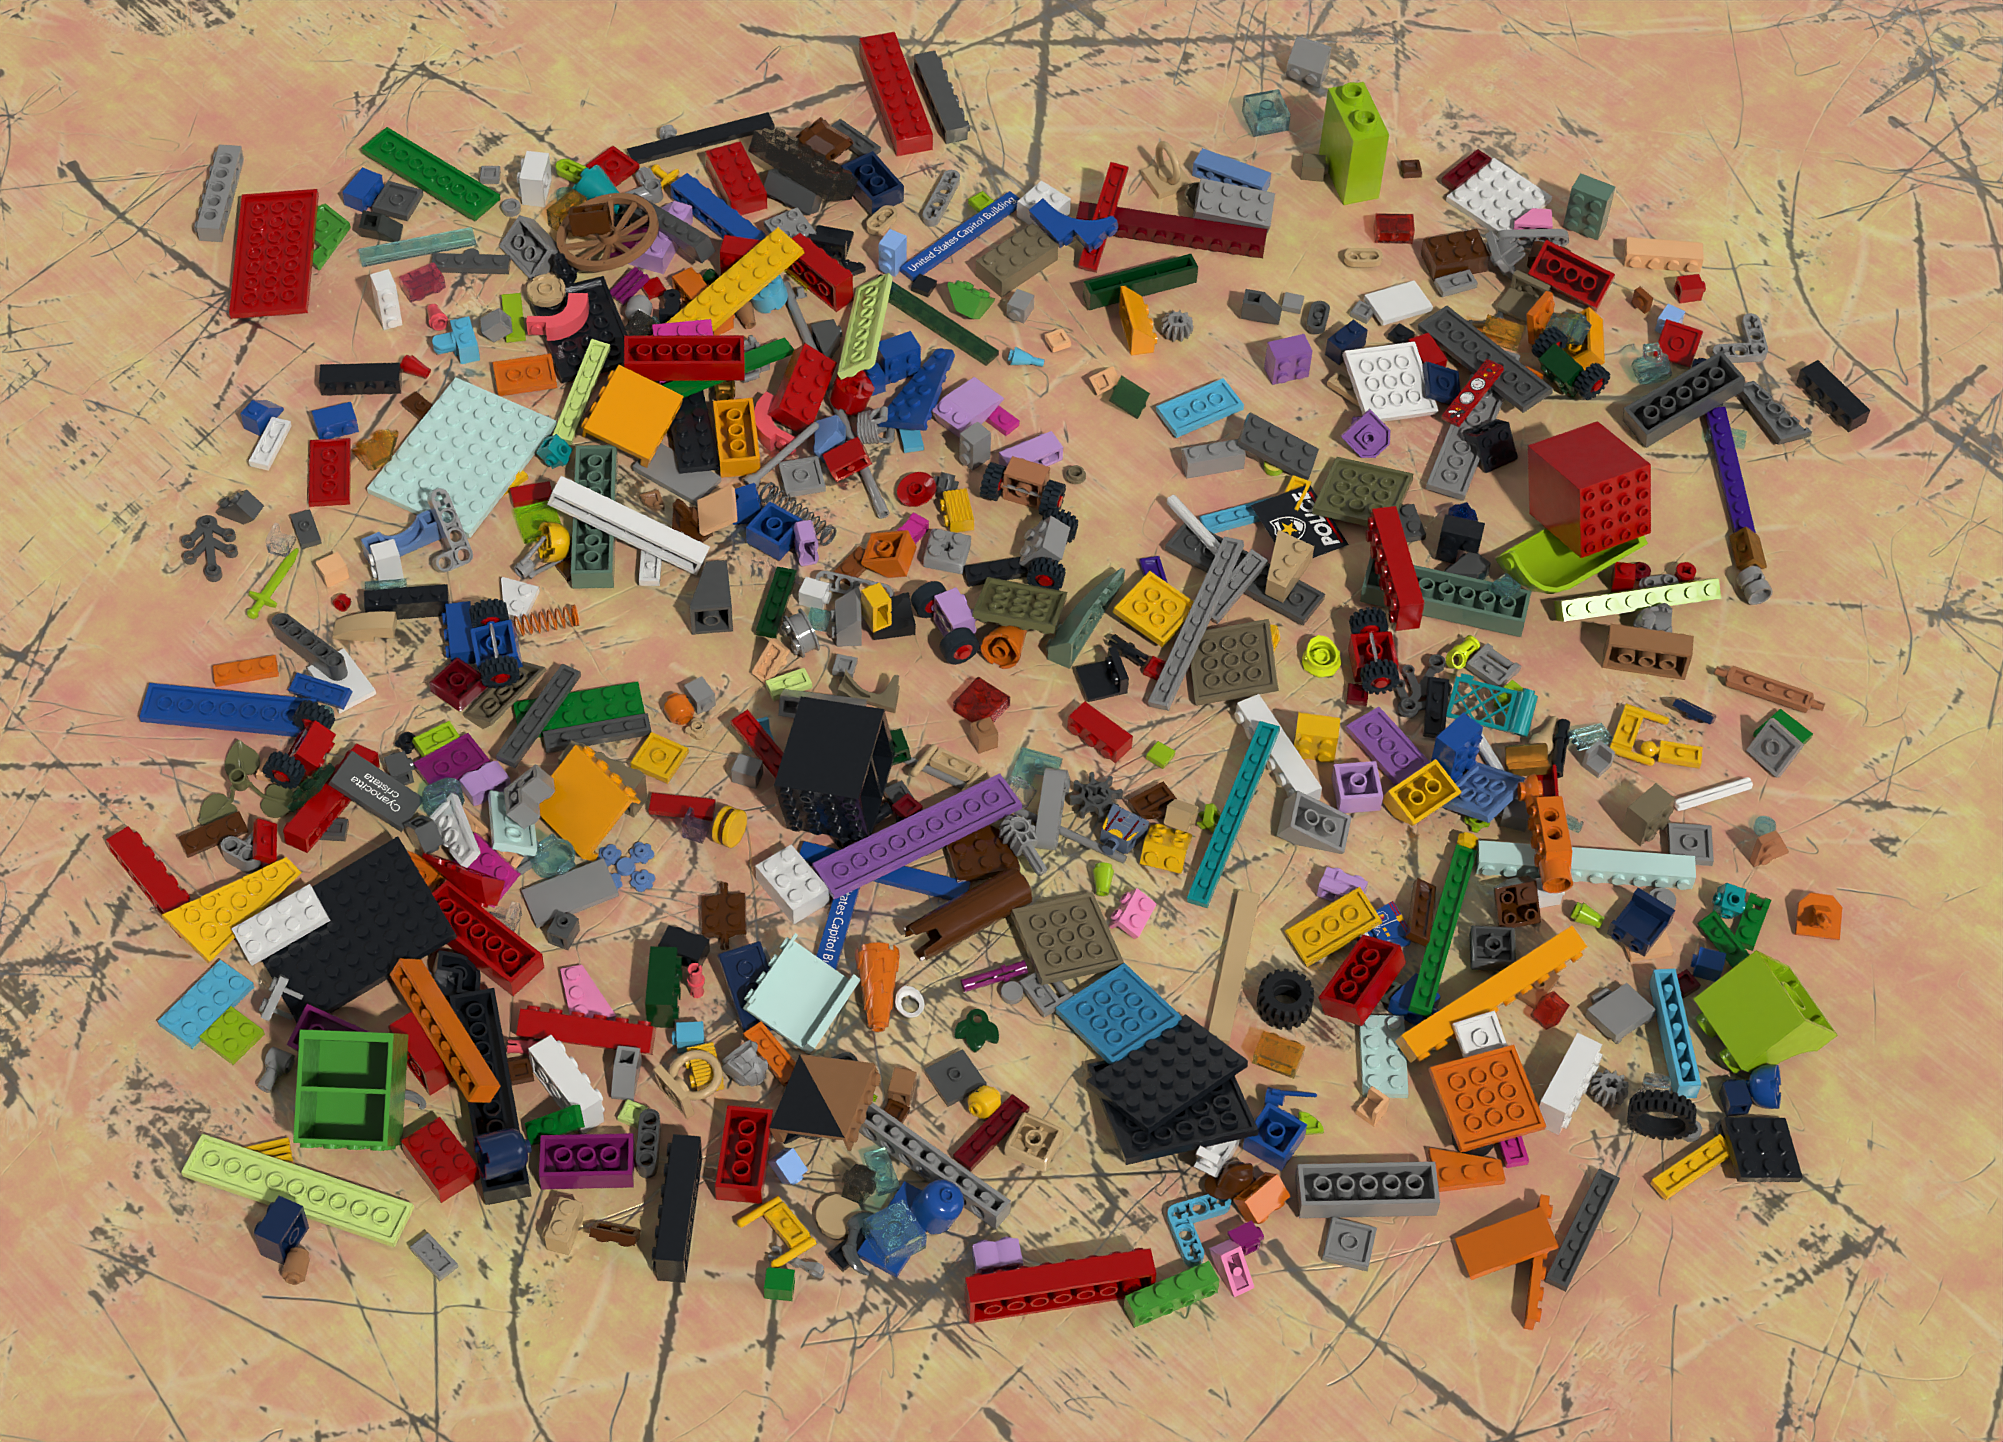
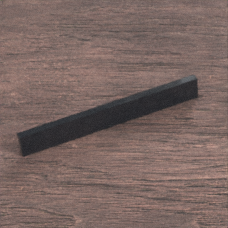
M769 112L627 148V154L637 163L643 164L774 130L775 124Z

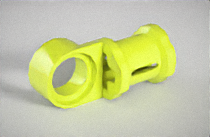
M1467 635L1460 645H1455L1446 655L1447 666L1451 669H1462L1466 665L1469 655L1480 649L1478 640L1472 635ZM1454 656L1459 659L1457 665L1453 662Z

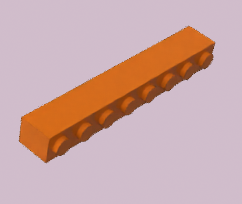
M400 958L390 976L468 1102L490 1103L501 1087L423 961L421 959Z

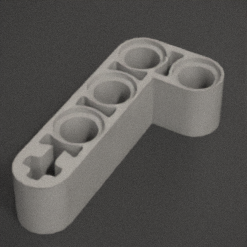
M442 488L431 491L428 494L427 501L448 550L437 555L433 559L432 566L435 571L444 573L471 562L473 551L448 492ZM440 495L442 496V499L440 500V502H439V501H435L434 498H435L436 496H440ZM444 505H446V507H447V508H443V509H441V510H438L439 507H442V506H444ZM443 512L449 513L451 517L449 523L442 520ZM451 531H455L458 534L457 542H453L450 539ZM459 550H463L466 553L465 561H461L458 558ZM440 558H445L448 562V566L445 569L439 565Z
M1045 769L1035 835L1038 838L1035 848L1057 850L1065 795L1068 796L1070 789L1068 770Z

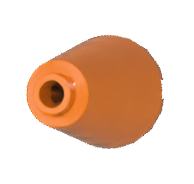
M999 625L986 635L982 641L981 652L984 658L992 665L993 663L1000 665L999 668L1002 669L1014 667L1020 660L1027 630H1022L1016 626Z

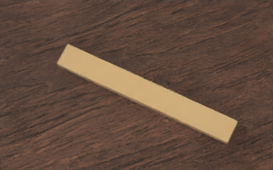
M1238 890L1209 1032L1215 1036L1217 1035L1227 1045L1230 1042L1260 894Z

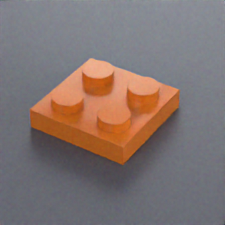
M1545 291L1526 314L1528 343L1536 344L1535 340L1539 339V335L1555 324V302L1553 301L1552 292Z

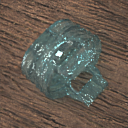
M1658 342L1643 344V356L1636 358L1631 366L1638 383L1652 384L1669 379L1672 376L1668 355L1662 353ZM1657 351L1658 356L1652 359V356H1648L1647 352Z
M444 778L426 786L422 793L424 812L431 816L442 803L447 802L446 798L451 793L458 795L463 806L465 799L460 782L455 778Z
M550 834L540 841L533 863L535 873L542 878H551L555 875H563L575 867L576 851L573 845L568 840L556 838L554 834Z

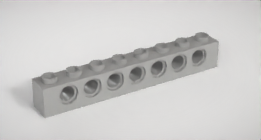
M873 1102L869 1105L866 1112V1120L859 1129L861 1134L931 1183L936 1180L953 1182L960 1188L963 1194V1207L995 1230L1010 1214L1011 1200Z

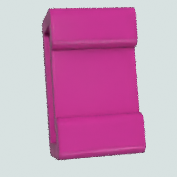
M913 512L906 523L897 531L908 530L916 545L929 530V520Z

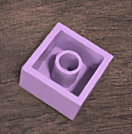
M1376 761L1334 764L1331 779L1337 810L1343 813L1380 811L1383 792Z

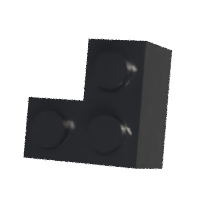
M1445 514L1435 559L1455 564L1458 550L1478 554L1485 523Z

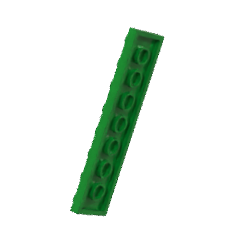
M388 127L361 148L364 155L473 221H477L501 200L500 194Z

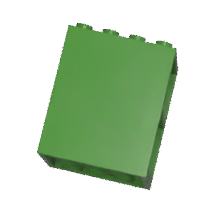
M300 1030L293 1143H300V1148L323 1147V1149L347 1148V1150L370 1149L372 1151L396 1149V1145H402L408 1034Z

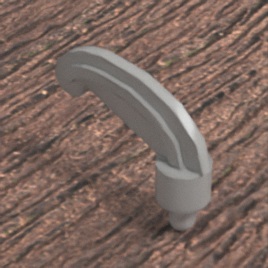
M405 1090L406 1100L419 1104L421 1110L426 1108V1101L422 1096L413 1091Z

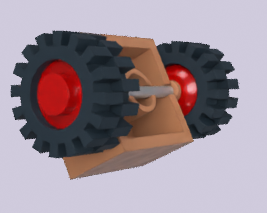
M1012 456L1007 467L993 462L988 464L981 482L980 497L997 501L1003 491V499L1038 509L1039 514L1044 515L1050 509L1053 511L1055 508L1061 510L1066 485L1049 480L1050 467Z

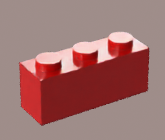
M1086 701L1068 716L1067 728L1069 731L1083 739L1088 746L1094 747L1101 752L1106 759L1116 763L1132 748L1133 736Z

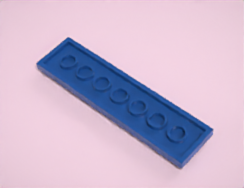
M149 683L139 718L141 722L297 737L301 730L293 722L292 717L304 700L307 702L311 700L313 703L317 702V700Z

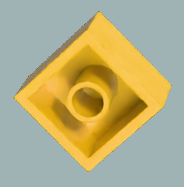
M1298 712L1293 745L1303 760L1310 759L1334 763L1341 718Z

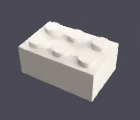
M792 844L755 866L756 880L793 924H796L829 903L827 886Z

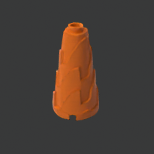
M881 942L862 945V951L858 948L855 950V960L859 970V978L861 979L860 987L863 995L864 1010H866L867 1024L874 1032H883L889 1026L890 1011H892L896 972H898L900 958L899 949L895 945H893V950L889 949V943Z

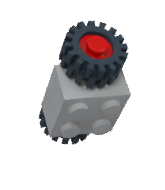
M1055 508L1054 511L1050 509L1044 513L1042 520L1037 526L1026 532L1024 536L1025 543L1020 551L1021 558L1019 564L1028 569L1026 579L1029 585L1032 584L1033 586L1055 590L1062 588L1066 569L1063 568L1062 564H1058V562L1062 560L1067 541L1071 543L1075 539L1078 528V519H1076L1075 515L1071 516V512L1065 513L1064 509L1059 511L1058 508Z

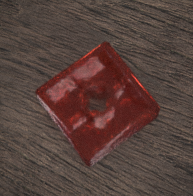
M977 677L953 702V711L971 723L991 717L994 723L1010 706L1011 697L982 678Z

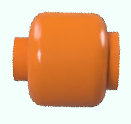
M673 693L667 697V701L664 704V710L671 723L684 725L693 719L695 709L687 695Z

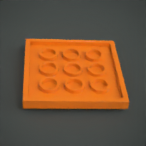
M1514 1045L1429 1068L1428 1071L1460 1153L1545 1130L1546 1123Z

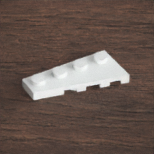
M451 793L429 818L434 820L444 841L443 845L450 849L449 852L461 866L468 868L481 852L458 795Z

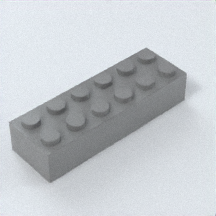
M1435 1162L1297 1165L1295 1182L1299 1218L1437 1216L1440 1197Z

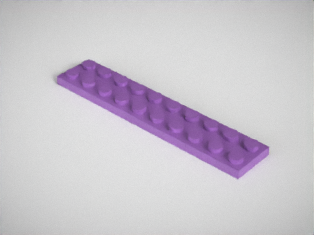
M999 773L812 863V868L825 883L828 892L835 900L1022 809V803Z

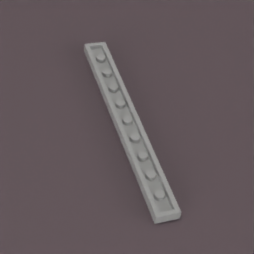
M1224 536L1149 698L1148 704L1150 707L1169 711L1243 550V540Z

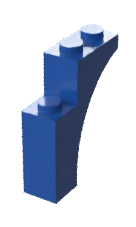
M1044 198L1029 209L1030 218L1058 244L1059 248L1069 245L1075 237L1091 252L1093 249H1098L1107 237H1112L1118 229V222L1113 216L1099 220L1071 218L1058 212Z

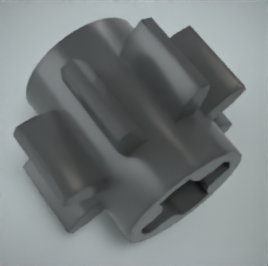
M941 472L940 477L935 476L936 492L943 493L948 490H956L959 484L958 481H954L956 475Z

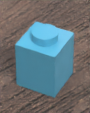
M703 1021L676 1022V1031H672V1045H677V1053L687 1052V1047L704 1044Z

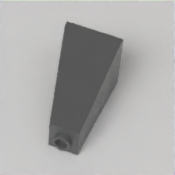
M727 560L709 561L704 566L690 604L692 635L733 631Z

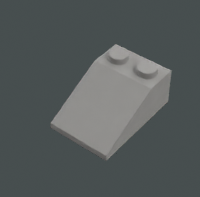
M1296 791L1284 800L1277 836L1295 845L1343 854L1352 817L1300 791Z

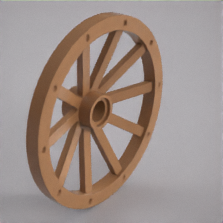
M612 193L590 199L579 206L608 203L612 220L611 232L604 235L589 234L586 237L594 240L566 244L568 233H572L567 215L557 231L556 243L560 254L563 253L565 255L566 261L570 266L579 270L600 272L627 265L643 255L657 237L659 221L653 206L644 198L629 193ZM614 204L630 205L615 227ZM637 207L647 213L624 228ZM649 221L647 232L627 235ZM641 240L632 249L622 244V242ZM594 247L580 257H576L568 251ZM604 249L602 260H587ZM618 250L624 253L617 257L610 258V254Z

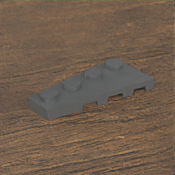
M1755 381L1744 384V391L1739 393V395L1778 445L1810 437L1812 431L1808 427L1804 429L1799 424L1800 420L1795 416H1789L1785 412L1786 408L1773 402L1771 400L1772 396Z

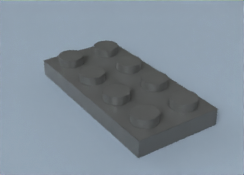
M1251 412L1246 417L1237 442V446L1291 475L1308 480L1319 451L1317 447Z

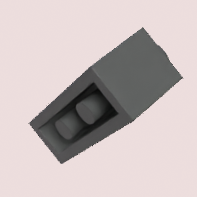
M780 168L769 170L764 184V188L770 198L779 199L789 207H798L804 215L819 212L825 193L824 190Z

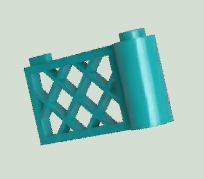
M1461 673V677L1456 676L1446 717L1457 719L1460 716L1452 714L1453 706L1461 701L1467 710L1464 713L1466 715L1469 714L1481 726L1528 737L1538 696L1534 695L1535 691L1523 688L1522 691H1515L1473 680L1474 676ZM1460 682L1469 684L1472 689L1471 692L1463 697L1458 692ZM1482 688H1487L1493 696L1482 702L1476 692ZM1503 693L1511 694L1510 703L1502 707L1497 697ZM1475 694L1480 704L1468 709L1464 699ZM1495 699L1500 709L1489 715L1484 704ZM1482 706L1487 717L1481 720L1474 719L1471 712ZM1502 711L1506 717L1504 726L1496 725L1491 717Z

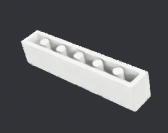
M1259 694L1237 703L1234 714L1235 719L1244 727L1248 739L1253 738L1259 721L1280 726ZM1280 726V732L1266 764L1268 769L1274 772L1278 784L1286 790L1287 797L1296 791H1300L1314 799L1320 800L1321 785Z

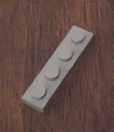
M1251 549L1234 569L1211 617L1213 622L1218 624L1266 567L1268 564L1266 558Z

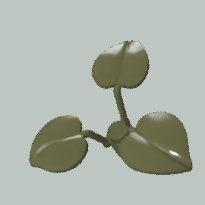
M237 740L225 760V771L232 784L230 787V799L228 800L223 794L209 796L201 807L198 822L205 826L238 812L237 807L232 804L235 791H245L248 787L261 798H264L261 802V809L265 815L271 818L285 816L296 809L299 803L295 793L288 787L285 789L282 785L280 787L276 784L270 785L265 795L250 782L247 775H252L258 770L260 757L254 749Z

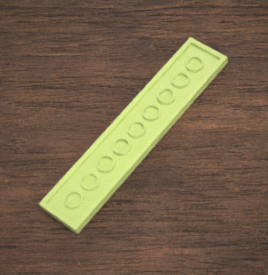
M202 1134L181 1172L183 1177L266 1205H270L271 1202H275L278 1196H282L302 1205L308 1219L394 1248L414 1209L412 1203Z

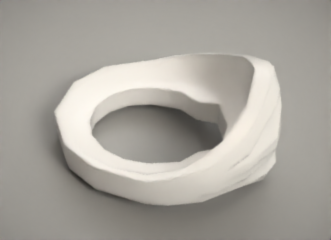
M902 986L895 995L896 1009L904 1017L915 1018L923 1012L924 1000L921 993L915 988ZM905 996L915 999L919 1005L918 1010L913 1013L906 1012L902 1008L901 999Z

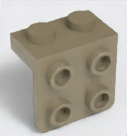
M1516 270L1513 274L1509 290L1499 301L1496 308L1498 311L1527 324L1526 314L1545 291H1550L1551 286Z

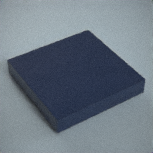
M1427 361L1423 364L1426 398L1451 405L1461 392L1458 371Z

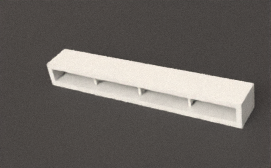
M563 476L559 478L547 504L694 575H697L710 546Z

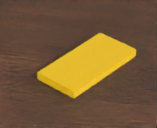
M1359 886L1284 931L1306 967H1309L1383 922Z

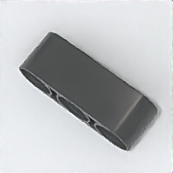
M646 1109L642 1111L639 1117L636 1164L637 1172L643 1178H651L658 1171L661 1123L660 1115L655 1109ZM648 1122H655L651 1125L646 1124ZM653 1142L651 1145H645L644 1143ZM645 1162H650V1163H651L650 1165H647V1166L642 1165V1164L645 1163Z

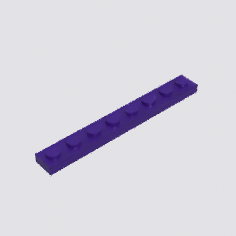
M1715 407L1705 413L1732 530L1735 533L1744 527H1748L1756 533L1726 407Z

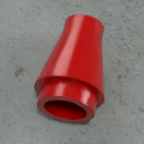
M406 355L400 364L404 373L427 379L431 372L430 368L413 355Z

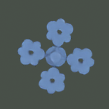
M637 842L634 848L629 851L631 858L624 857L621 859V850L617 849L615 845L610 844L606 848H600L597 860L604 858L607 867L611 864L616 865L618 873H613L611 876L617 890L623 885L620 881V875L628 876L631 874L632 880L630 884L636 888V891L644 892L646 889L653 887L652 883L655 881L654 874L648 873L647 870L634 872L636 869L635 863L641 862L646 864L649 859L654 857V851L651 850L650 844L644 845L642 842Z

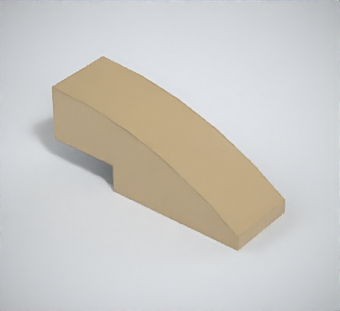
M366 612L337 619L332 638L374 642L375 637L394 638L397 626L396 612Z

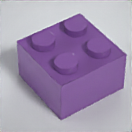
M1305 334L1267 342L1264 369L1272 385L1309 377L1312 349Z

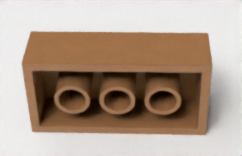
M1610 624L1603 650L1602 668L1685 680L1693 656L1694 636L1662 630L1644 629L1642 627Z

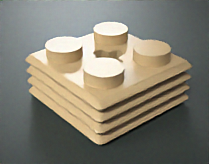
M1024 1112L1005 1145L1004 1155L1045 1172L1063 1139L1064 1129Z

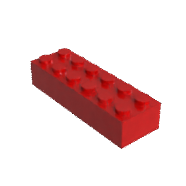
M744 335L624 336V367L652 381L745 380Z
M1397 507L1372 509L1371 517H1368L1369 529L1366 530L1365 534L1366 541L1371 544V558H1375V572L1380 576V590H1384L1385 607L1389 608V622L1393 623L1395 631L1420 628L1425 603Z
M448 880L432 893L457 935V938L447 943V945L458 954L468 956V960L475 964L478 970L510 995H516L544 969L542 953Z

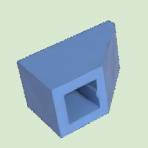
M838 415L816 421L819 424V428L814 432L815 445L813 446L815 456H818L823 463H826L823 454L844 444L846 441V425Z

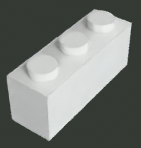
M389 269L370 274L376 313L383 330L401 326L402 319L396 284Z

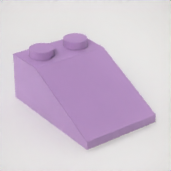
M973 377L946 395L932 412L939 424L960 438V433L977 421L982 425L1004 398Z

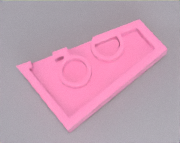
M582 964L560 969L570 1015L571 1011L585 1013L584 1017L593 1018V1015L597 1014L607 1016V1020L615 1021L616 1014Z

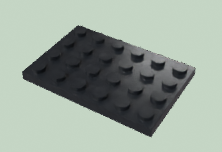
M604 276L565 285L566 296L562 302L555 306L540 307L531 302L536 316H553L562 312L567 306L568 293H588L589 314L580 330L567 338L555 341H547L546 335H543L562 383L575 380L591 339L610 344V351L601 373L616 370L618 365L624 363V336L628 335Z
M1185 1014L1182 1016V1020L1178 1021V1024L1173 1028L1165 1029L1162 1031V1035L1146 1041V1044L1131 1051L1129 1055L1113 1064L1111 1063L1087 1079L1086 1086L1145 1133L1150 1134L1247 1068L1248 1060Z

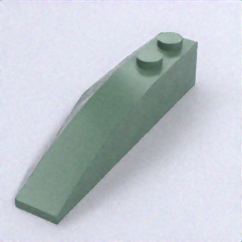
M1120 568L1104 579L1077 604L1064 623L1059 624L1055 632L1056 636L1047 643V660L1068 669L1071 668L1124 583L1125 569Z

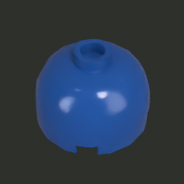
M1766 1064L1755 1068L1751 1072L1750 1080H1745L1751 1100L1761 1108L1779 1109L1781 1104L1779 1066L1777 1064Z

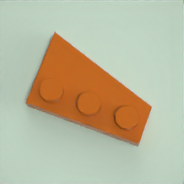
M1429 1148L1428 1150L1430 1162H1435L1439 1192L1505 1184L1506 1178L1500 1159Z

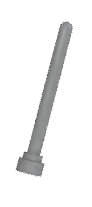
M813 422L760 470L745 476L742 479L744 484L755 483L756 487H759L760 479L819 428V424Z

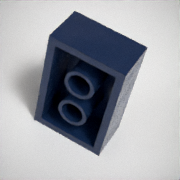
M874 151L841 165V182L871 216L882 206H895L904 202V185Z

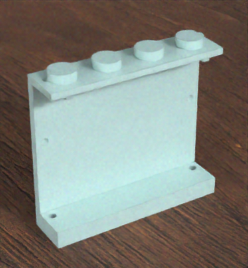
M795 933L791 939L786 937L779 947L782 949L780 955L777 956L775 954L768 963V966L771 968L767 973L763 971L756 981L759 984L756 990L751 988L744 998L747 1003L743 1009L801 1050L810 1054L861 979L854 974L850 979L842 975L794 940L798 936Z

